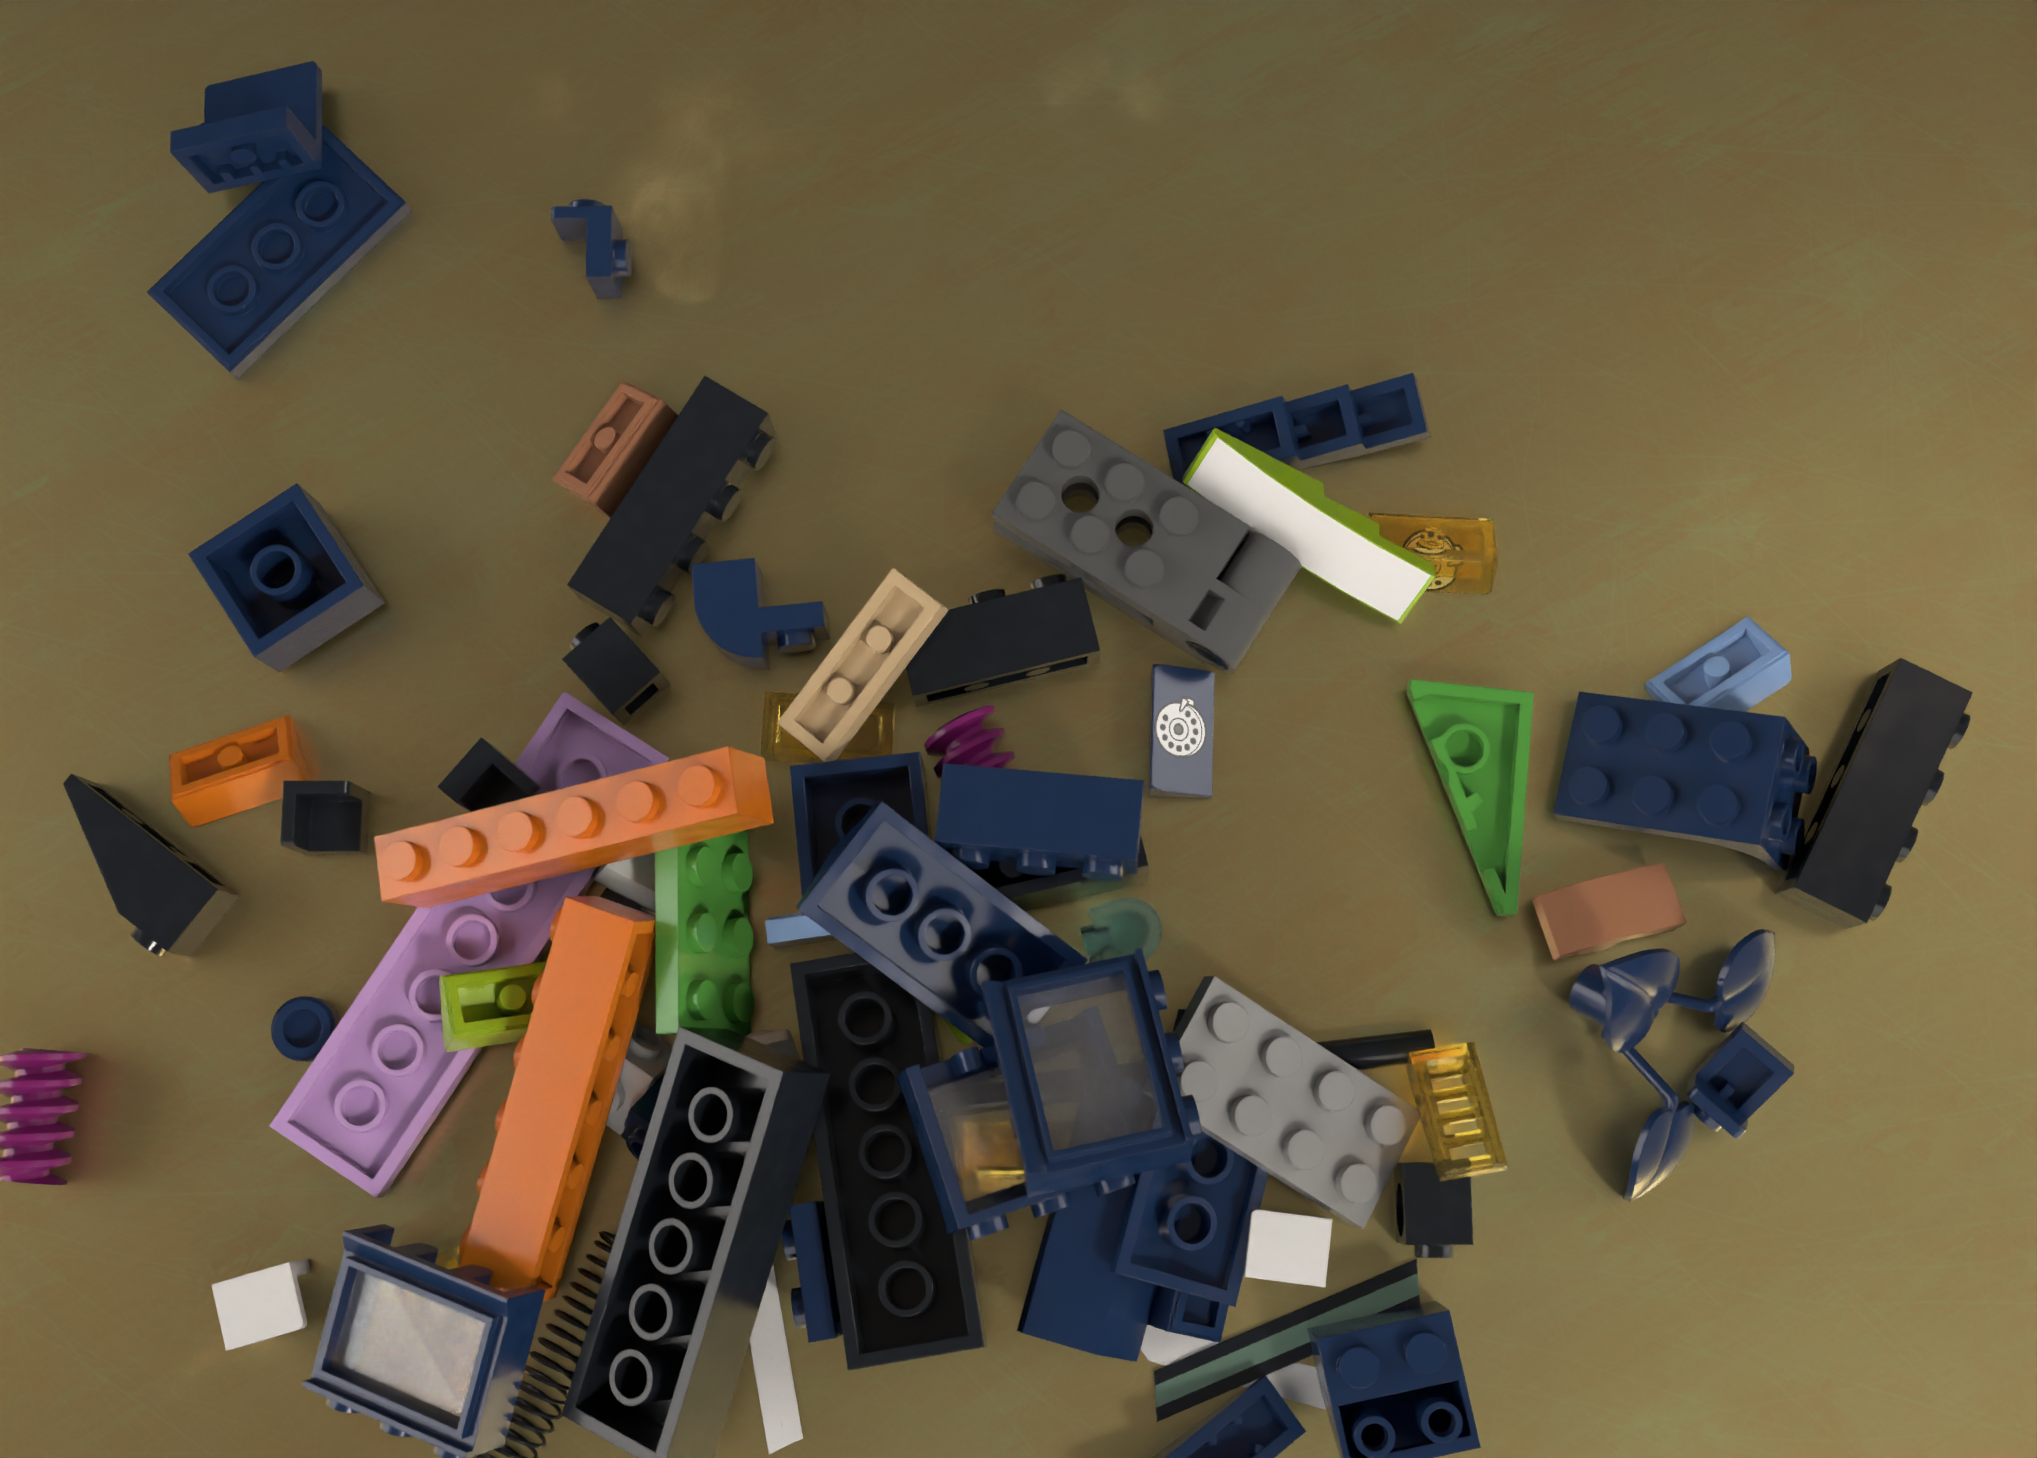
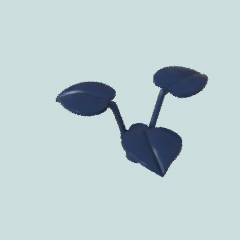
M1759 929L1739 941L1731 950L1722 966L1717 981L1716 994L1707 998H1698L1673 992L1679 977L1680 959L1676 953L1664 948L1639 951L1601 965L1591 964L1576 979L1570 993V1008L1603 1026L1601 1038L1605 1039L1607 1047L1617 1053H1622L1657 1090L1662 1099V1107L1648 1117L1637 1140L1626 1194L1622 1196L1626 1201L1631 1202L1648 1193L1662 1183L1676 1169L1690 1146L1696 1124L1695 1106L1688 1101L1679 1103V1097L1676 1092L1634 1047L1646 1036L1654 1018L1659 1013V1009L1665 1003L1709 1013L1716 1011L1714 1027L1723 1033L1733 1031L1742 1022L1745 1023L1760 1006L1771 982L1775 963V932Z

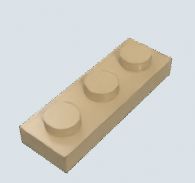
M892 568L777 723L824 762L836 761L949 609L903 573Z

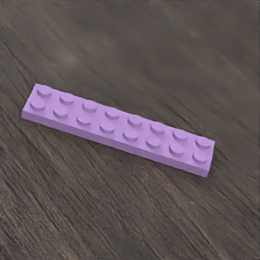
M564 691L515 764L545 790L551 792L672 760ZM600 866L429 908L417 907L270 1124V1127L375 1198L384 1197L483 1048L479 1047L452 1052L445 1051L442 1029L440 976L540 962L552 945L550 940L551 923L557 911L563 906L565 897L584 896L594 882L593 878Z

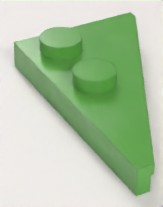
M1411 679L1407 684L1406 694L1494 912L1497 916L1513 917L1517 915L1534 692Z

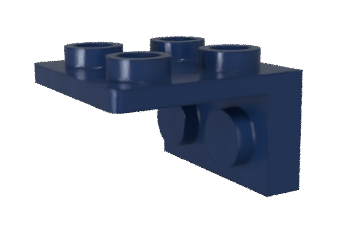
M314 61L207 86L205 88L204 123L171 131L170 153L209 194L322 168V70Z

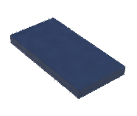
M322 125V168L263 181L152 286L147 293L238 379L412 210L392 188L330 130Z

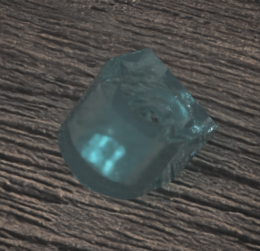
M1122 898L1088 908L1091 924L1079 927L1089 963L1134 954L1135 949L1142 948L1146 962L1157 950L1162 937V924L1157 912L1148 903L1137 898Z

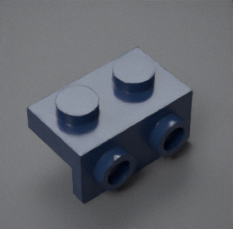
M824 1201L790 1205L791 1220H786L782 1242L787 1261L797 1260L801 1287L791 1289V1305L795 1326L797 1329L807 1328L808 1343L837 1338L843 1335Z

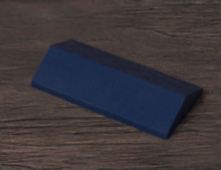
M881 800L834 846L796 906L799 911L983 1048L994 1045V1036L990 1020H986L984 1012L982 981H1006L1082 965L1088 961L1081 953ZM1051 1007L1021 1013L1025 1030L1036 1027Z
M1178 1009L1173 1031H1175L1186 1011L1185 1009ZM1155 1101L1147 1131L1162 1128ZM1201 1131V1136L1193 1137L1190 1162L1135 1174L1136 1184L1132 1185L1110 1272L1235 1307L1245 1269L1250 1215L1253 1210H1260L1269 1173Z
M1092 1077V1083L1097 1091L1094 1079ZM1122 1078L1140 1131H1147L1154 1100L1141 1092L1145 1084ZM1087 1079L1067 1148L1107 1140ZM1093 1184L1069 1192L1073 1203L1072 1206L1048 1215L1017 1331L1095 1355L1137 1362L1158 1285L1110 1272L1132 1185L1097 1197Z

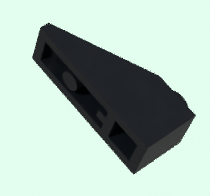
M71 774L63 783L118 913L136 926L130 934L131 937L157 956L163 957L166 952L191 957L240 896L99 784Z

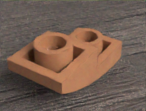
M1665 863L1639 867L1590 879L1540 894L1532 899L1553 960L1607 950L1621 941L1671 932L1687 923Z

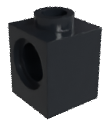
M611 617L601 625L598 622H594L582 629L569 644V648L572 651L562 658L567 666L623 726L670 685V682Z
M1398 1162L1394 1169L1396 1242L1404 1245H1414V1253L1417 1258L1455 1257V1245H1473L1470 1163Z

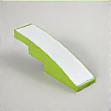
M1215 427L1183 475L1184 484L1250 526L1248 532L1264 535L1279 543L1300 561L1302 568L1343 593L1399 623L1403 622L1436 577L1434 563L1381 537L1379 523L1324 495V483Z

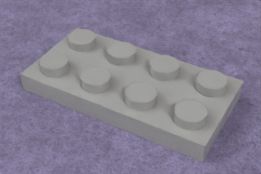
M1204 976L1175 1029L1184 1062V1071L1176 1073L1181 1096L1193 1095L1199 1113L1201 1131L1352 1227L1364 1229L1423 1112L1216 976ZM1148 1079L1141 1092L1155 1101L1150 1079Z

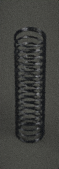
M606 1231L599 1232L601 1239L613 1246V1240H615L616 1235ZM599 1240L594 1241L597 1247L611 1253L612 1248ZM586 1254L588 1260L606 1269V1262L592 1254ZM577 1268L580 1274L601 1285L602 1279L584 1268ZM574 1281L569 1282L570 1286L594 1300L597 1299L598 1295ZM567 1295L561 1296L562 1300L588 1315H592L593 1311ZM559 1309L553 1310L554 1314L562 1320L587 1332L588 1326ZM552 1323L545 1324L546 1328L554 1334L582 1348L583 1341L578 1340L567 1331ZM544 1337L537 1338L541 1345L572 1360L577 1365L578 1356L572 1355L561 1346ZM536 1351L529 1352L533 1359L564 1374L572 1382L573 1371L564 1369ZM525 1366L524 1372L546 1385L556 1388L567 1398L568 1393L566 1391H569L570 1387L558 1384L531 1366ZM522 1380L520 1385L522 1391L548 1402L558 1412V1415L543 1413L533 1404L517 1396L515 1405L541 1417L547 1422L550 1429L535 1427L528 1420L513 1412L511 1422L533 1431L539 1436L542 1443L528 1442L510 1428L506 1438L526 1446L533 1453V1458H538L535 1448H542L547 1445L543 1434H550L555 1431L551 1420L563 1417L561 1408L558 1405L564 1406L565 1401L552 1399L541 1390ZM506 1444L501 1448L494 1449L496 1452L510 1458H527L520 1456ZM487 1452L474 1456V1458H496Z

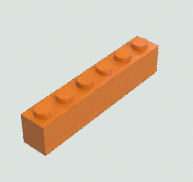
M726 746L375 836L381 901L429 908L773 824L774 819L765 759Z
M599 896L565 897L563 906L557 911L550 927L552 945L545 969L536 979L532 989L533 1011L527 1032L520 1039L514 1052L513 1065L516 1070L509 1095L501 1104L496 1115L495 1129L498 1133L490 1160L483 1167L477 1181V1192L480 1196L472 1223L465 1230L459 1244V1256L462 1258L459 1267L478 1265L492 1270L493 1274L489 1286L502 1292L533 1285L546 1289L543 1302L557 1296L655 956V916Z

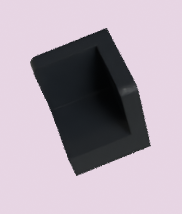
M482 737L438 785V788L454 802L470 812L548 792L499 749Z
M284 781L281 845L304 855H367L370 792L350 781Z

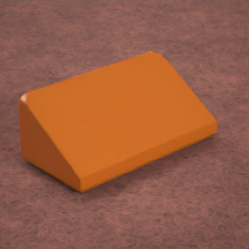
M290 715L169 755L171 801L186 822L192 827H198L282 799L284 781H310L296 728Z

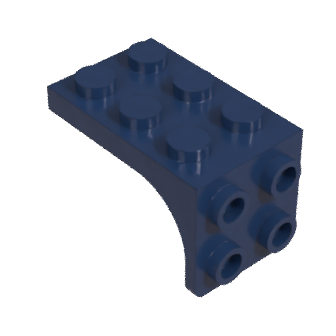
M1579 692L1553 814L1558 819L1715 844L1754 856L1765 862L1773 870L1786 871L1790 856L1798 857L1802 849L1805 823L1803 818H1798L1802 794H1811L1817 773V760L1815 756L1809 755L1808 746L1786 717Z

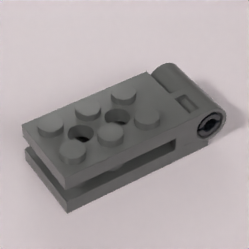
M1062 409L992 512V518L996 521L993 526L994 533L1056 572L1065 574L1069 580L1082 577L1084 588L1088 592L1203 664L1207 662L1227 673H1234L1302 567L1300 561L1279 543L1258 533H1248L1250 528L1248 524ZM1083 496L1092 500L1096 506L1090 511L1077 513L1068 509L1064 504L1073 497ZM1127 529H1137L1146 534L1149 540L1140 546H1128L1121 542L1117 535Z

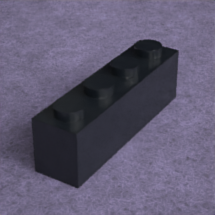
M704 376L568 582V587L583 602L611 617L641 637L650 624L654 627L658 626L665 619L673 605L675 595L671 592L683 573L691 574V564H699L704 559L709 547V543L705 539L718 520L721 522L727 521L736 510L743 493L739 489L742 482L752 468L756 471L760 470L772 454L776 444V438L772 436L776 431L768 412Z
M1903 658L1879 670L1805 828L1801 852L1798 857L1792 856L1775 893L1776 895L1845 929L1866 924L1869 919L1874 921L1880 916L1892 892V887L1886 884L1895 862L1901 863L1904 861L1916 842L1918 829L1913 827L1912 824L1921 805L1927 806L1934 799L1944 780V772L1938 768L1947 748L1953 749L1957 746L1969 726L1970 715L1964 713L1973 692Z

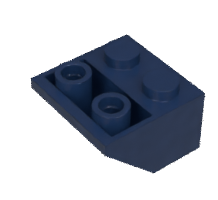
M1433 1301L1307 1328L1322 1397L1340 1458H1435L1481 1448L1450 1310L1443 1305Z

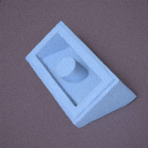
M1747 616L1646 682L1645 687L1654 701L1746 712L1791 681L1790 653Z

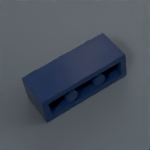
M943 763L934 842L972 870L989 868L990 861L1016 863L1017 871L1031 875H1054L1056 867L1083 869L1082 875L1088 879L1120 881L1123 879V873H1138L1144 807V780Z

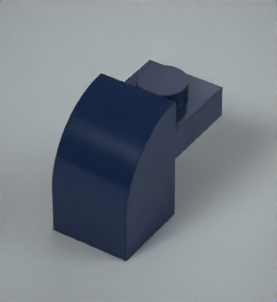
M755 558L691 564L694 604L698 620L715 647L732 662L754 670H770L768 646L778 645V651L794 653L815 649L816 641L830 640L829 616L822 601L765 607L763 574Z

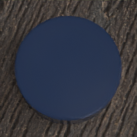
M310 996L290 999L277 1010L272 1020L271 1036L273 1043L278 1051L289 1059L313 1062L341 1021L337 1010L323 999Z

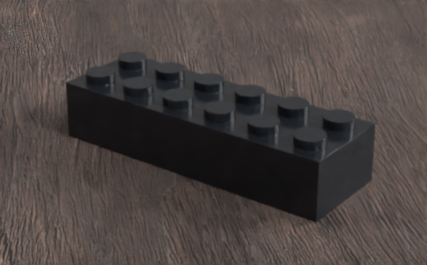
M856 952L790 963L803 1061L831 1073L815 1123L814 1137L848 1370H858L988 1347L972 1241L969 1239L966 1228L947 1235L945 1229L947 1226L904 1095L896 1080V1077L908 1067L919 1064L920 1068H924L943 1061L935 1011ZM946 1093L931 1098V1102L965 1201L949 1096Z
M678 1028L562 1416L636 1458H714L829 1081L830 1072L730 1029Z

